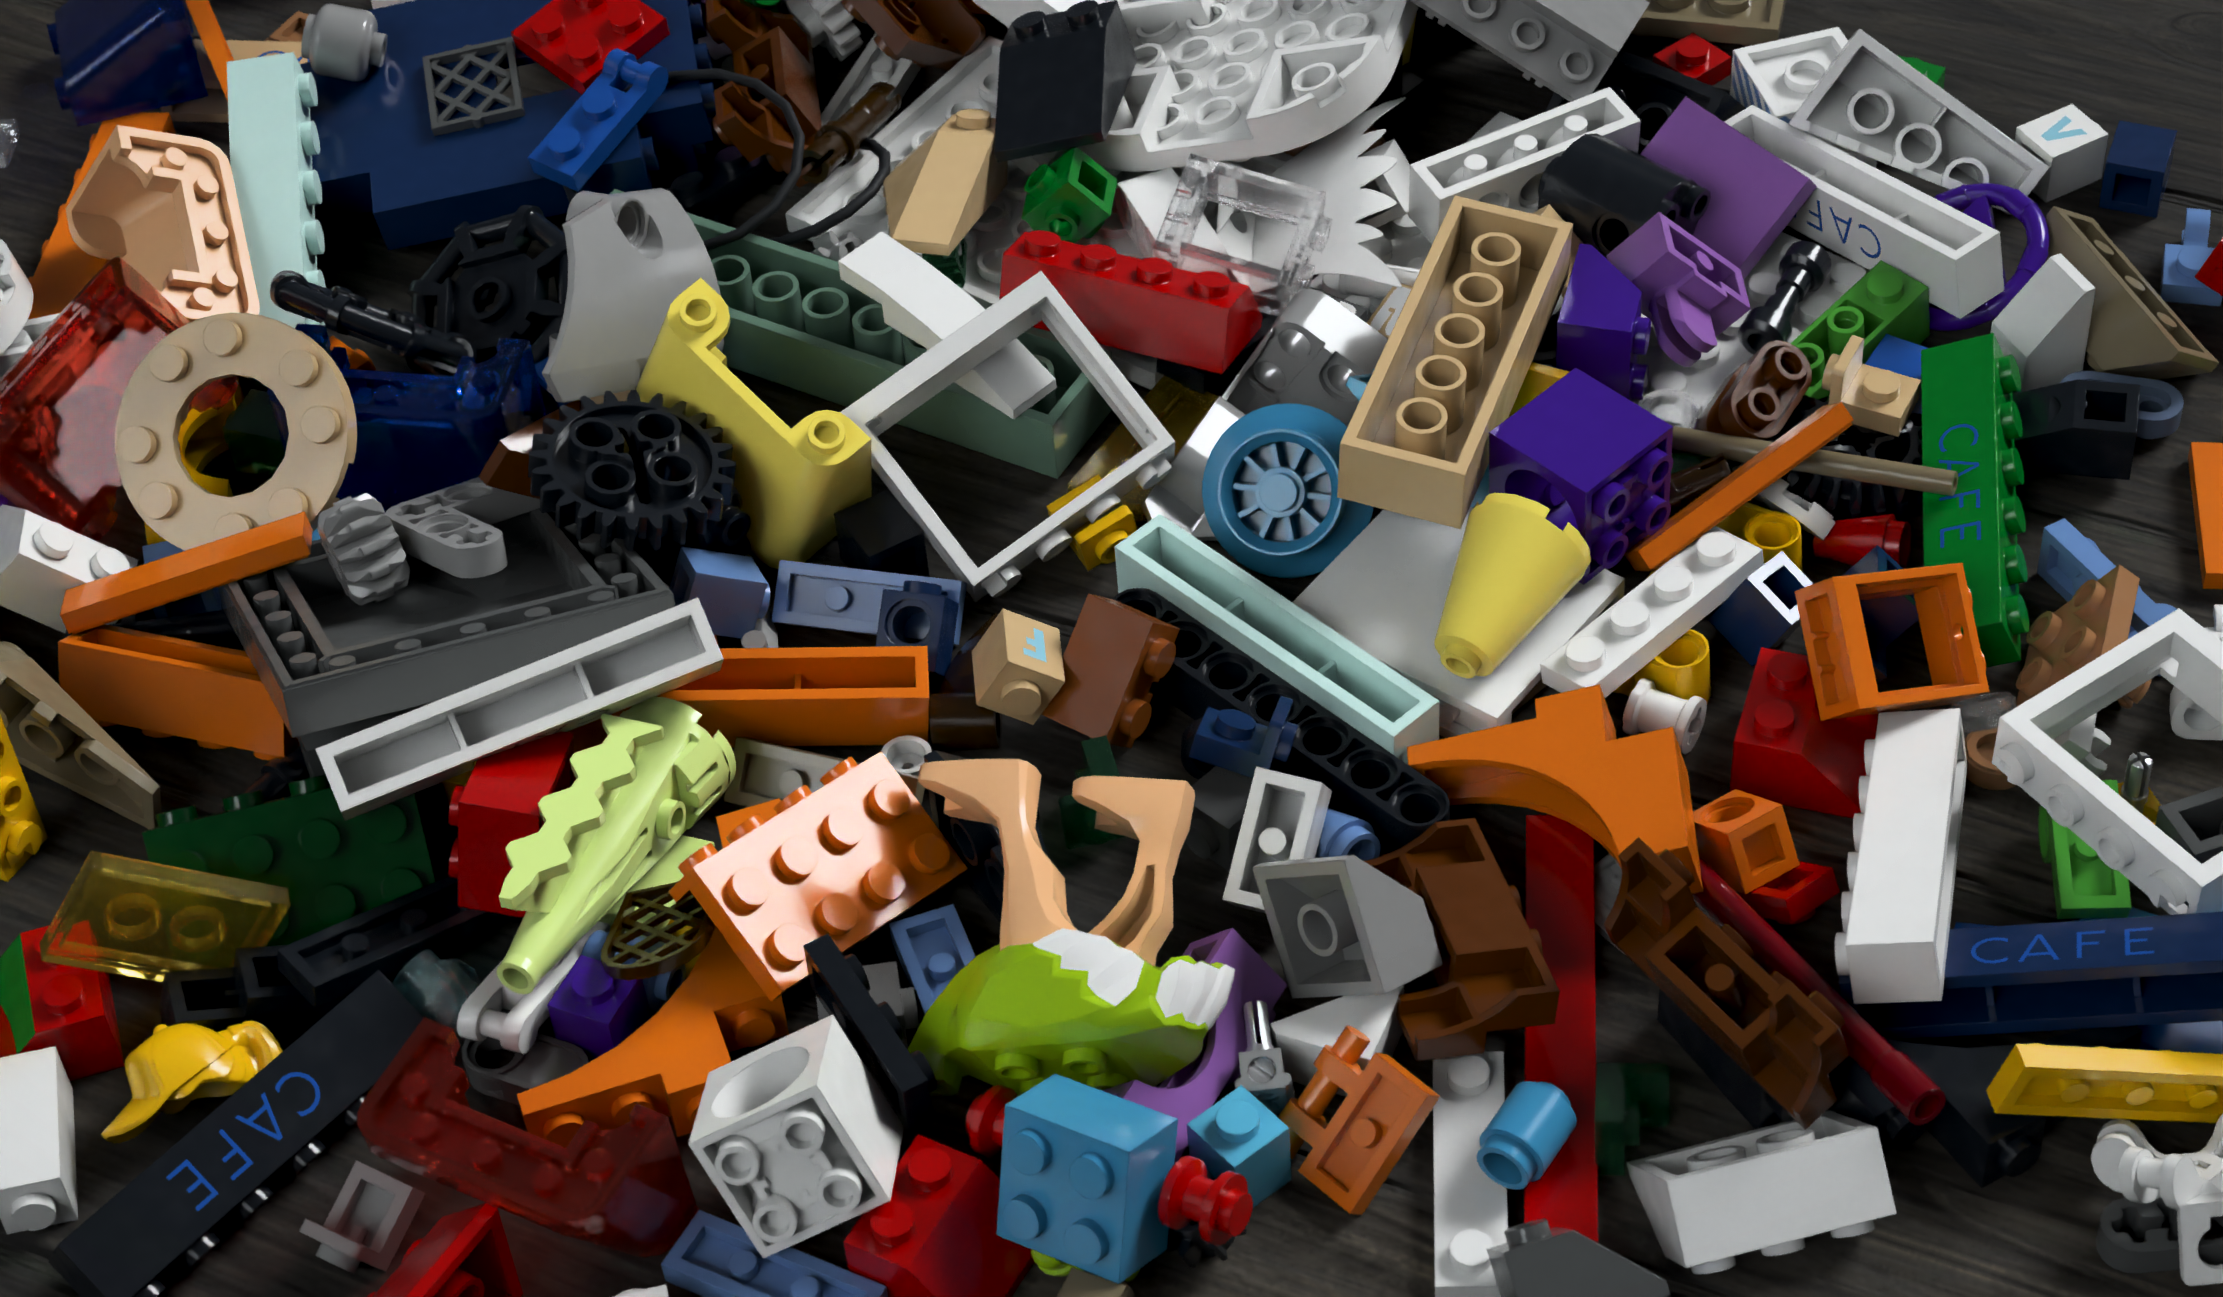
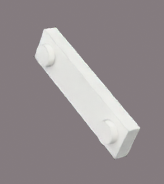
M1484 1051L1482 1054L1433 1059V1091L1441 1096L1433 1107L1435 1297H1501L1486 1249L1507 1243L1504 1231L1508 1229L1507 1188L1497 1184L1483 1172L1477 1161V1153L1481 1148L1479 1143L1481 1134L1505 1101L1504 1052Z

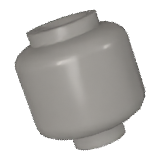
M325 4L318 11L317 15L309 14L306 19L302 36L301 55L303 58L309 59L312 70L318 75L361 82L369 75L372 66L382 67L387 48V34L378 32L376 17L370 11L336 4Z

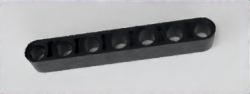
M1133 588L1127 589L1113 598V600L1180 628L1174 642L1176 645L1174 662L1168 673L1160 678L1159 682H1152L1150 689L1192 719L1203 718L1208 707L1217 710L1234 709L1250 715L1256 723L1268 727L1280 696L1292 699L1293 703L1287 721L1299 725L1287 762L1284 763L1274 759L1270 770L1325 784L1332 791L1328 808L1370 823L1375 836L1380 841V851L1382 853L1388 854L1403 847L1419 837L1435 822L1450 820V801L1447 793L1440 786L1160 594L1149 589Z

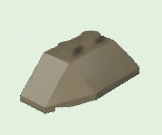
M2053 206L2046 215L2049 231V255L2046 261L2049 257L2061 253L2096 288L2086 346L2088 354L2085 356V360L2097 372L2155 380L2213 372L2219 364L2217 359L2200 343L2131 261L2111 241L2095 219Z

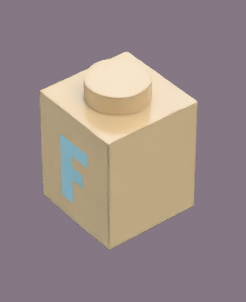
M1002 608L972 650L976 705L1034 725L1065 683L1059 629Z

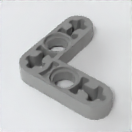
M477 477L399 503L386 511V515L390 517L405 553L452 576L479 578L502 571L508 564L503 532L491 525L540 508V499L486 486Z

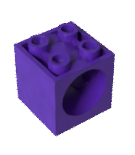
M1574 368L1489 432V494L1494 492L1516 494L1537 501L1551 509L1546 520L1563 531L1568 522L1580 532L1590 549L1591 562L1584 576L1579 581L1585 585L1605 568L1610 569L1622 559L1625 552L1647 535H1654L1669 519L1671 505L1669 503L1670 478L1673 467V426L1578 368Z

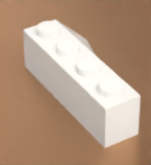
M1861 29L1855 31L1788 123L1790 126L1949 190L1961 185L1994 183L2018 189L2028 196L2049 169L2048 165ZM1991 205L1992 207L2001 210V211L2004 212L2005 214L2011 215V214H2010L2008 211H2006L2004 208L1999 207V206Z

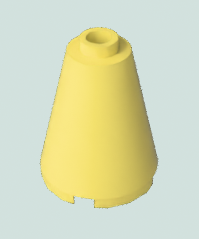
M1494 492L1486 495L1482 504L1479 505L1477 502L1469 513L1434 641L1435 649L1441 656V663L1453 674L1463 678L1490 675L1584 576L1591 562L1588 544L1580 532L1569 522L1562 531L1546 520L1551 509L1541 503L1516 494Z

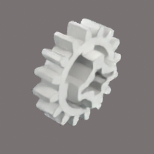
M780 0L782 3L778 6L782 13L792 14L810 35L812 48L819 44L822 48L826 47L833 58L837 57L839 61H843L863 44L862 39L859 37L861 34L860 30L851 21L854 17L842 6L841 0Z

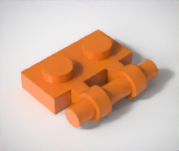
M1346 1025L1333 1046L1324 1045L1313 1062L1317 1071L1298 1099L1292 1097L1288 1100L1279 1114V1118L1289 1127L1291 1159L1295 1157L1305 1141L1313 1147L1298 1169V1172L1349 1214L1363 1215L1441 1096L1387 1054L1375 1052L1362 1071L1357 1061L1370 1043V1039L1356 1028ZM1339 1088H1341L1348 1095L1328 1124L1322 1114Z

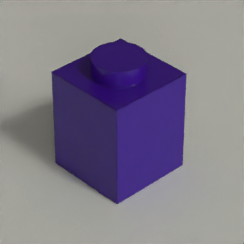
M583 955L579 956L547 1005L556 1039L572 1043L581 1048L587 1055L589 1062L619 1045L651 1018L643 979L621 980L612 978L605 972L600 960Z

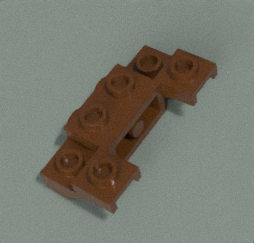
M705 0L707 14L703 15L704 25L709 35L717 44L725 43L732 51L734 73L760 79L791 104L805 135L804 149H807L814 142L816 132L822 127L810 35L792 14L765 10L745 0ZM733 81L714 90L716 116L712 118V122L721 141L728 147L734 145L748 162L765 154L769 163L777 172L785 171L788 175L791 171L794 137L782 110L757 90L738 84L735 85ZM810 163L801 171V175L796 182L799 188L809 183L802 176L812 168Z
M1475 818L1435 822L1419 837L1403 847L1378 858L1364 861L1423 898L1429 919L1433 925L1434 936L1443 965L1432 970L1439 984L1438 987L1398 995L1396 1017L1416 1061L1482 1054L1485 1050L1488 1031L1555 1024L1559 989L1543 958L1540 935L1535 928L1529 929L1522 915L1518 890L1514 885L1508 886Z
M1638 837L1618 855L1622 867L1620 889L1613 908L1603 924L1610 940L1806 1130L1837 1102L1828 1074L1849 1056L1840 1030L1845 1024L1844 1018L1833 1004L1818 991L1814 990L1807 997L1778 971L1774 970L1771 974H1767L1752 959L1755 956L1753 950L1736 930L1728 924H1724L1719 928L1696 906L1689 886L1695 880L1685 865L1667 849H1664L1657 855Z

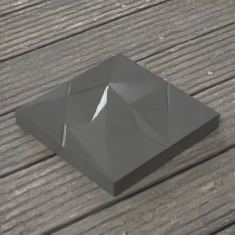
M539 508L491 525L503 532L508 564L502 571L485 577H455L406 553V561L410 567L408 586L395 591V595L376 603L374 600L360 606L345 594L332 566L329 564L327 554L321 544L322 539L312 541L311 554L307 558L218 587L223 611L254 668H256L263 685L292 738L435 702L675 607L673 592L635 549L633 552L627 551L624 539L615 538L607 548L601 547V534L595 532L582 540L576 539V523L558 528L555 526L556 511L542 513Z

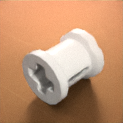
M1642 678L1637 682L1626 703L1623 714V732L1632 736L1640 732L1646 733L1673 727L1681 753L1686 755L1692 750L1700 736L1706 717L1707 702L1704 698L1693 696L1686 700L1656 689L1655 683L1652 680Z

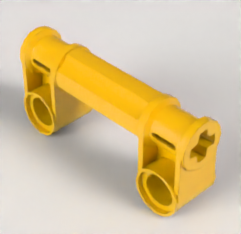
M1747 502L1716 525L1763 549L1764 564L1783 551L1802 571L1801 526L1795 517ZM1693 629L1688 630L1613 692L1630 696L1637 682L1642 678H1646L1655 683L1657 690L1686 700L1693 696L1704 698L1708 704L1711 697L1709 643L1703 634Z

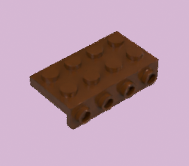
M841 0L842 6L854 18L862 23L867 22L877 33L874 37V42L886 55L896 61H899L900 58L911 60L921 68H926L929 65L949 71L960 60L971 54L984 40L986 34L984 26L961 0Z

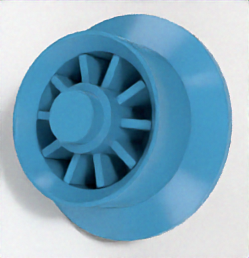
M1284 403L1254 410L1234 422L1222 434L1213 447L1206 463L1202 482V498L1209 526L1218 542L1229 555L1247 568L1264 575L1278 578L1305 577L1322 572L1369 525L1374 507L1337 498L1340 442L1348 427L1346 424L1321 409L1302 404Z

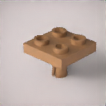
M2119 564L2099 580L2090 579L2076 591L2073 598L2055 612L2046 611L2034 621L2026 636V642L2029 644L2025 665L2016 681V688L2019 692L2015 708L2128 639L2140 578ZM2152 679L2116 701L2125 709L2131 708L2133 702L2137 704L2144 697Z

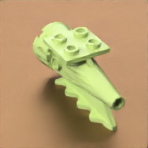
M652 697L631 706L629 710L623 711L619 717L603 713L601 721L607 734L603 743L576 752L570 758L571 769L576 777L575 782L570 788L543 796L538 802L539 811L544 821V825L539 832L510 841L506 846L507 859L512 869L505 877L499 895L500 904L503 908L526 911L505 958L497 968V976L505 987L519 994L531 993L538 982L598 921L610 924L611 929L627 892L678 882L684 876L678 868L684 860L709 843H712L715 847L712 841L682 834L687 829H690L720 799L735 778L736 760L728 740L719 730L712 738L706 729L697 724L702 716L698 711L673 699ZM673 899L670 902L664 904V906L671 907L672 905L676 904V902ZM651 912L637 920V922L643 923L657 914ZM671 919L662 922L654 928L660 930L666 927Z

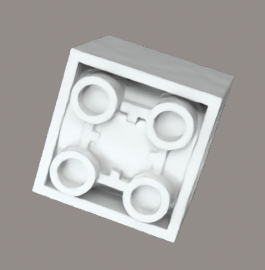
M832 1014L709 1072L688 1145L764 1259L889 1202L893 1190L904 1126Z

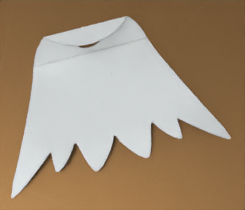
M1406 97L1387 101L1362 112L1345 126L1313 142L1258 184L1228 164H1221L1216 234L1224 245L1233 265L1250 288L1282 279L1315 274L1355 276L1402 288L1401 283L1390 268L1370 250L1359 245L1361 242L1381 238L1383 233L1373 226L1356 222L1369 215L1394 207L1397 204L1394 199L1381 192L1360 188L1390 170L1398 162V159L1384 155L1358 156L1385 134L1386 129L1363 133L1382 115L1403 102ZM1236 206L1244 216L1246 222L1245 233L1239 232L1230 220Z

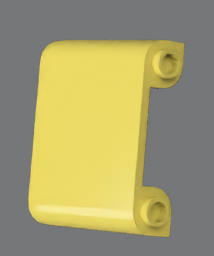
M699 278L670 304L635 390H637L641 402L649 403L657 393L663 394V406L671 408L681 401L687 402V417L704 412L707 414L706 429L712 427H721L723 429L722 443H729L733 446L732 461L736 462L734 486L739 491L743 501L741 510L746 512L751 519L750 528L746 535L750 543V551L761 562L775 569H779L780 560L806 562L837 535L834 513L872 497L871 438L850 418L837 411H815L803 418L793 428H790L727 368L726 356L716 345L721 342L729 330L730 314L728 305L702 278Z

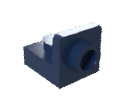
M1280 696L1268 727L1256 723L1250 715L1234 709L1217 710L1208 707L1195 734L1189 757L1250 778L1254 777L1256 767L1270 770L1274 759L1286 763L1299 726L1287 721L1293 700Z

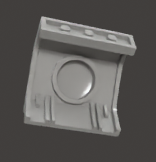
M1410 0L1427 11L1425 16L1433 19L1434 16L1439 19L1437 23L1445 27L1448 24L1524 72L1522 77L1528 81L1532 77L1536 80L1534 84L1539 88H1542L1544 85L1570 102L1594 92L1650 4L1646 0Z

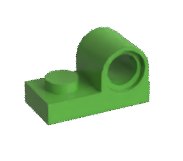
M2102 780L2119 794L2117 780ZM2040 805L2038 816L2039 847L2043 862L2051 863L2057 919L2127 918L2132 908L2129 879L2118 870L2108 867L2095 850L2069 828L2056 823L2048 811Z

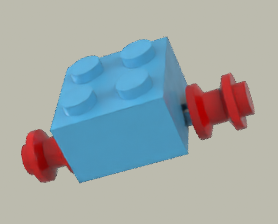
M1056 1073L1020 1096L1009 1087L995 1085L987 1090L985 1094L979 1095L972 1102L968 1110L965 1125L972 1150L986 1157H992L1002 1150L996 1235L1117 1284H1120L1167 1250L1169 1228L1180 1230L1193 1220L1199 1223L1200 1236L1205 1242L1220 1246L1226 1243L1232 1236L1241 1234L1251 1217L1253 1199L1248 1193V1184L1243 1175L1233 1171H1226L1214 1181L1207 1178V1168L1201 1159L1187 1155L1175 1163L1178 1119Z

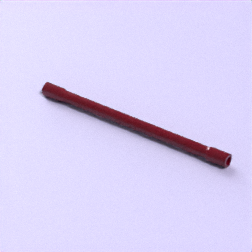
M1699 856L1703 892L1692 894L1694 900L1721 927L1724 924H1728L1736 930L1755 954L1753 959L1768 974L1776 970L1786 979H1789L1807 997L1816 990L1827 998L1845 1020V1024L1840 1030L1849 1055L1870 1075L1874 1086L1912 1124L1923 1125L1933 1120L1944 1107L1946 1101L1945 1093L1906 1054L1895 1050Z

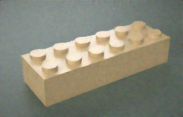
M1454 196L1340 442L1337 498L1461 529L1489 464V432L1509 417L1567 281L1573 223Z

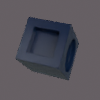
M904 581L903 591L883 589L875 647L927 646L929 677L944 678L951 664L959 604L941 595L942 586L933 583ZM926 612L930 620L928 634L920 642L909 644L904 634L906 622L912 615Z

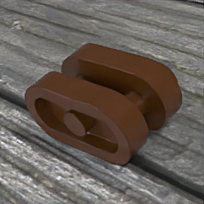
M1781 340L1768 342L1753 354L1746 363L1740 365L1726 377L1697 420L1694 429L1769 441L1782 430L1811 384L1812 370L1808 359L1799 348L1789 342ZM1726 460L1729 468L1735 467L1742 463L1737 461Z

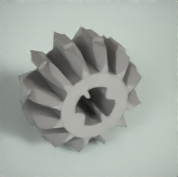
M368 493L355 498L349 496L333 503V507L319 512L317 531L322 539L321 544L338 582L341 583L345 594L352 601L360 606L374 600L377 603L395 595V591L408 586L410 567L406 561V553L401 546L399 535L396 533L390 517L386 515L382 504Z

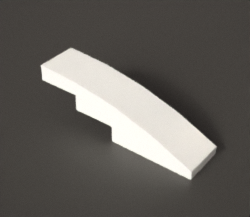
M882 231L838 261L840 279L882 304L884 323L925 347L926 350H929L986 310L967 292L930 263ZM1017 338L954 382L1012 419L1017 418L1057 388L1056 378Z

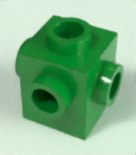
M1078 147L1071 148L1050 166L1042 164L1030 175L1024 187V191L1027 194L1022 219L1030 225L1033 231L1053 232L1063 241L1076 243L1081 238L1089 239L1101 229L1106 219L1111 216L1117 178Z

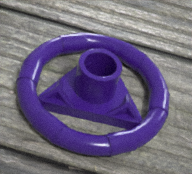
M1978 183L1961 185L1937 194L1933 198L1958 211L1964 210L1962 213L1995 230L1996 225L1991 205L2002 207L2023 223L2027 235V245L2015 274L2008 282L2002 260L2004 291L1963 318L1959 319L1943 309L1929 307L1930 330L1935 331L1967 330L1994 320L2046 262L2049 255V231L2046 219L2038 204L2020 190L2001 184Z

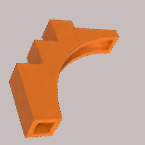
M780 798L717 816L716 821L722 849L730 845L726 837L752 816L760 813L765 822L777 816L778 814L774 807L781 801ZM715 927L710 942L700 954L689 976L653 1017L619 1045L575 1071L517 1094L534 1157L537 1158L556 1151L571 1150L582 1143L624 1130H635L650 1122L669 1116L671 1117L677 1137L691 1133L708 1073L732 1062L729 1052L746 1047H756L766 1043L768 1040L789 1034L782 995L772 1002L769 1000L721 932Z

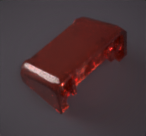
M119 256L111 259L95 274L0 378V494L21 509H26L50 521L57 522L95 541L101 539L111 529L118 517V513L113 508L116 504V491L122 485L115 453V430L118 410L124 391L133 373L149 351L170 333L190 323L139 272ZM240 376L213 381L203 391L198 392L189 404L188 413L192 408L199 413L207 410L209 407H212L214 410L221 409L236 392L239 385L236 380Z
M425 1017L370 1090L358 1110L357 1125L369 1150L379 1158L566 1237L638 1257L658 1256L675 1245L698 1212L668 1116L636 1103L629 1114V1122L617 1128L600 1130L598 1124L585 1120L566 1148L471 1109L465 1096L470 1083L464 1069L455 1066V1056L460 1048L454 1029Z

